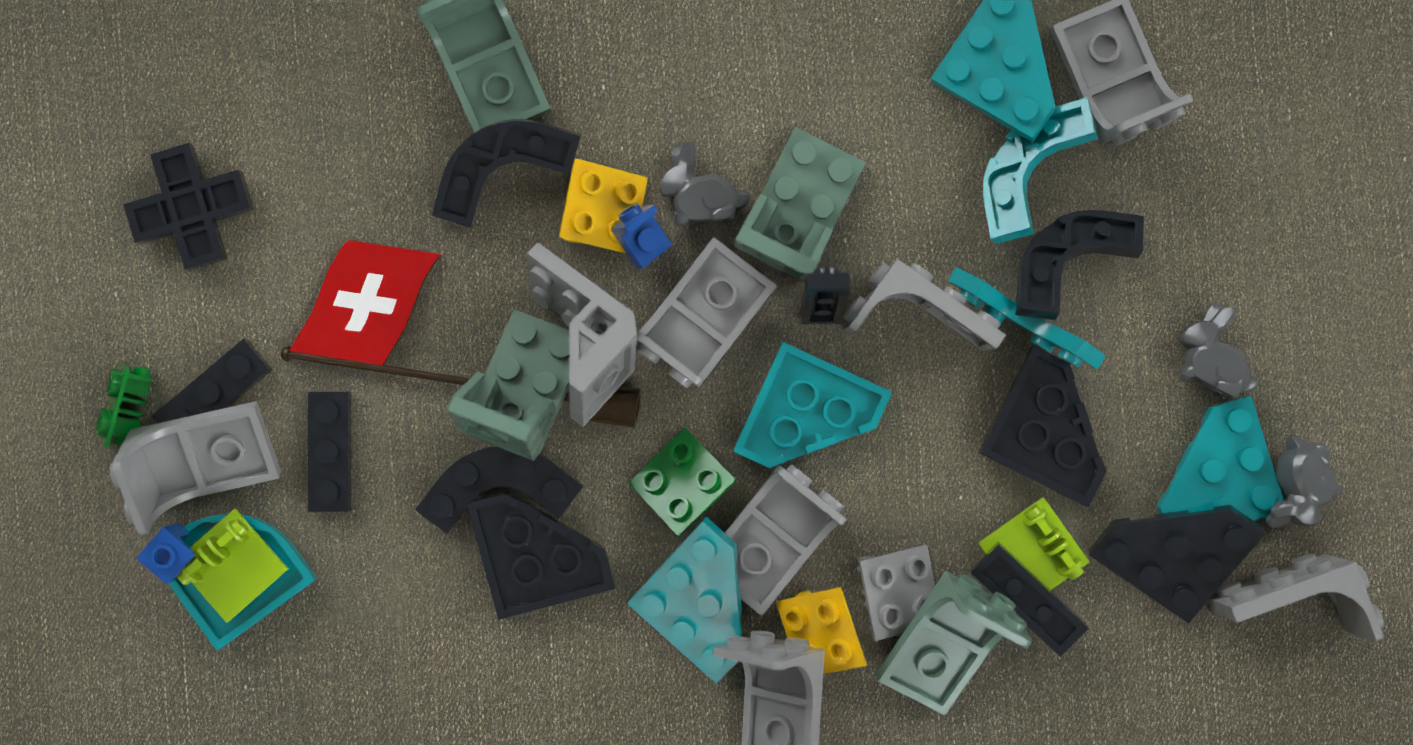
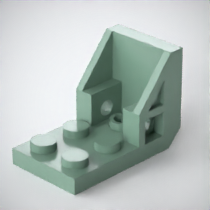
M795 127L762 194L759 195L736 238L734 248L805 283L807 273L814 272L833 232V228L866 162Z
M514 309L485 374L477 371L454 394L447 412L458 431L534 461L545 444L569 388V330Z

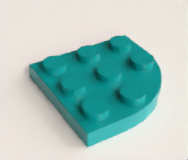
M229 513L204 517L187 524L184 528L190 532V535L184 542L189 547L193 546ZM241 514L289 569L231 621L226 623L191 582L186 586L176 577L171 583H168L216 651L224 648L318 579L299 550L282 531L254 516Z

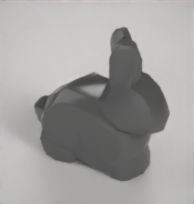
M686 142L684 145H674L672 151L673 167L665 173L661 180L659 191L661 196L673 198V207L676 211V226L687 227L691 223L735 222L738 211L749 203V193L738 191L730 181L716 174L697 175L693 168L696 156L695 145L691 142Z
M1213 303L1207 310L1204 321L1190 324L1179 334L1180 343L1188 347L1184 354V363L1179 368L1177 376L1183 379L1190 378L1210 388L1212 392L1230 399L1232 396L1236 397L1241 392L1254 391L1258 381L1250 375L1249 362L1241 349L1221 341L1220 335L1234 320L1235 310L1231 307H1223L1219 303Z
M1292 435L1286 438V449L1278 460L1276 477L1287 497L1285 501L1275 503L1272 506L1270 514L1266 518V523L1270 528L1281 527L1289 521L1306 527L1315 525L1322 517L1320 506L1327 504L1332 498L1343 493L1342 486L1337 484L1333 471L1328 464L1331 461V457L1325 444L1321 442L1308 443L1302 438Z

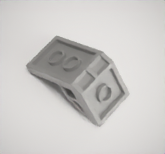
M537 243L527 253L530 295L541 307L545 309L550 307L560 314L564 323L569 327L570 418L584 427L635 371L637 338L635 315L633 311Z

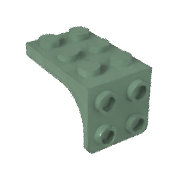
M503 0L422 1L423 5L419 6L416 12L433 40L474 133L495 122L509 119L533 120L552 111Z
M945 571L876 672L878 682L946 715L998 641L1006 637L1022 647L1028 648L1032 639L1025 629L1027 626L1026 622L1016 614L1014 610L1016 605L1009 598L998 592H995L993 596L982 590V586L977 581L965 574L957 577Z

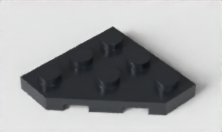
M1031 346L978 453L1085 507H1089L1107 471L1102 456H1099L1084 403L1080 400L1074 382L1073 370L1070 363L1036 346Z
M508 491L467 503L498 620L615 589L613 573L604 546Z
M1231 505L1213 507V510L1192 513L1185 510L1154 514L1155 517L1137 520H1130V518L1112 520L1090 547L1089 556L1189 623L1266 532L1264 527Z

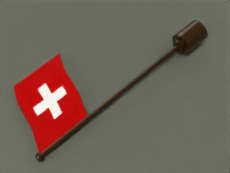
M347 240L328 269L310 317L293 345L282 349L281 358L286 362H289L291 358L464 385L470 378L384 365L407 328L425 279L442 254ZM621 385L589 421L635 428L640 408L641 388ZM566 393L563 401L570 402L569 393Z

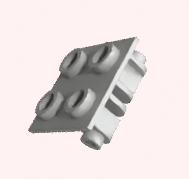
M927 544L877 557L870 555L859 558L857 571L861 573L864 588L861 590V593L865 595L866 601L863 603L864 607L868 609L870 620L868 629L872 631L873 641L903 634L935 587Z

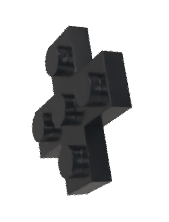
M190 143L150 154L161 193L123 204L134 242L143 244L174 234L184 269L189 271L228 259L216 221L254 210L243 171L238 169L204 180L194 145Z

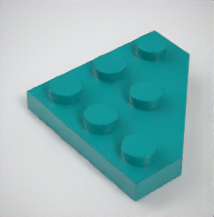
M983 0L930 78L931 83L1033 143L1055 111V102L1032 1Z
M782 342L733 452L771 468L853 436L876 429L892 392Z
M1243 396L1208 407L1192 443L1189 442L1175 469L1176 473L1167 491L1163 492L1156 505L1158 514L1185 510L1192 513L1213 510V507L1231 505L1253 521L1267 517L1272 506L1284 500L1252 397Z
M705 517L630 598L627 604L717 684L738 661L714 656L713 646L727 643L728 637H744L742 636L740 617L742 607L740 582L737 580V545L708 517Z

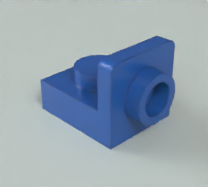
M636 203L630 206L618 216L621 222L611 229V232L637 269L644 268L672 246V243L653 217L658 212L654 204L640 207Z
M179 523L164 526L136 559L164 583H171L195 556V551L184 542L190 535V532Z

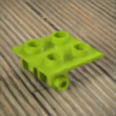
M1044 497L978 542L985 554H987L999 541L1050 590L1067 578L1074 580L1084 573L1082 568L1090 563Z
M235 508L190 547L195 551V556L178 574L177 578L186 586L191 582L224 621L228 623L289 568Z

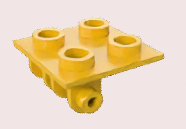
M574 158L558 238H563V241L584 243L627 254L611 232V229L621 222L618 216L624 210L636 203L640 207L643 206L648 177Z
M841 587L810 593V590H805L795 594V597L776 601L787 638L806 639L809 641V646L825 649L823 674L867 665Z

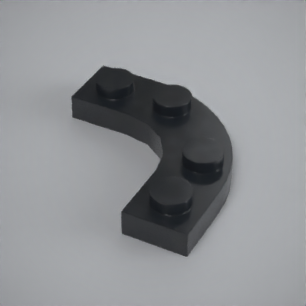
M528 119L503 120L479 129L456 149L448 161L441 179L432 216L471 227L481 191L488 176L499 166L508 163H532L570 175L582 134Z
M1083 210L1060 216L1042 231H1038L1029 243L1018 269L1015 315L1056 320L1060 314L1062 272L1064 266L1073 258L1082 254L1094 253L1139 258L1143 252L1144 216L1102 210Z
M490 447L472 452L453 463L436 481L415 511L448 534L468 509L467 503L469 501L475 500L484 491L489 489L510 487L527 494L559 519L584 485L540 454L533 461L500 447Z

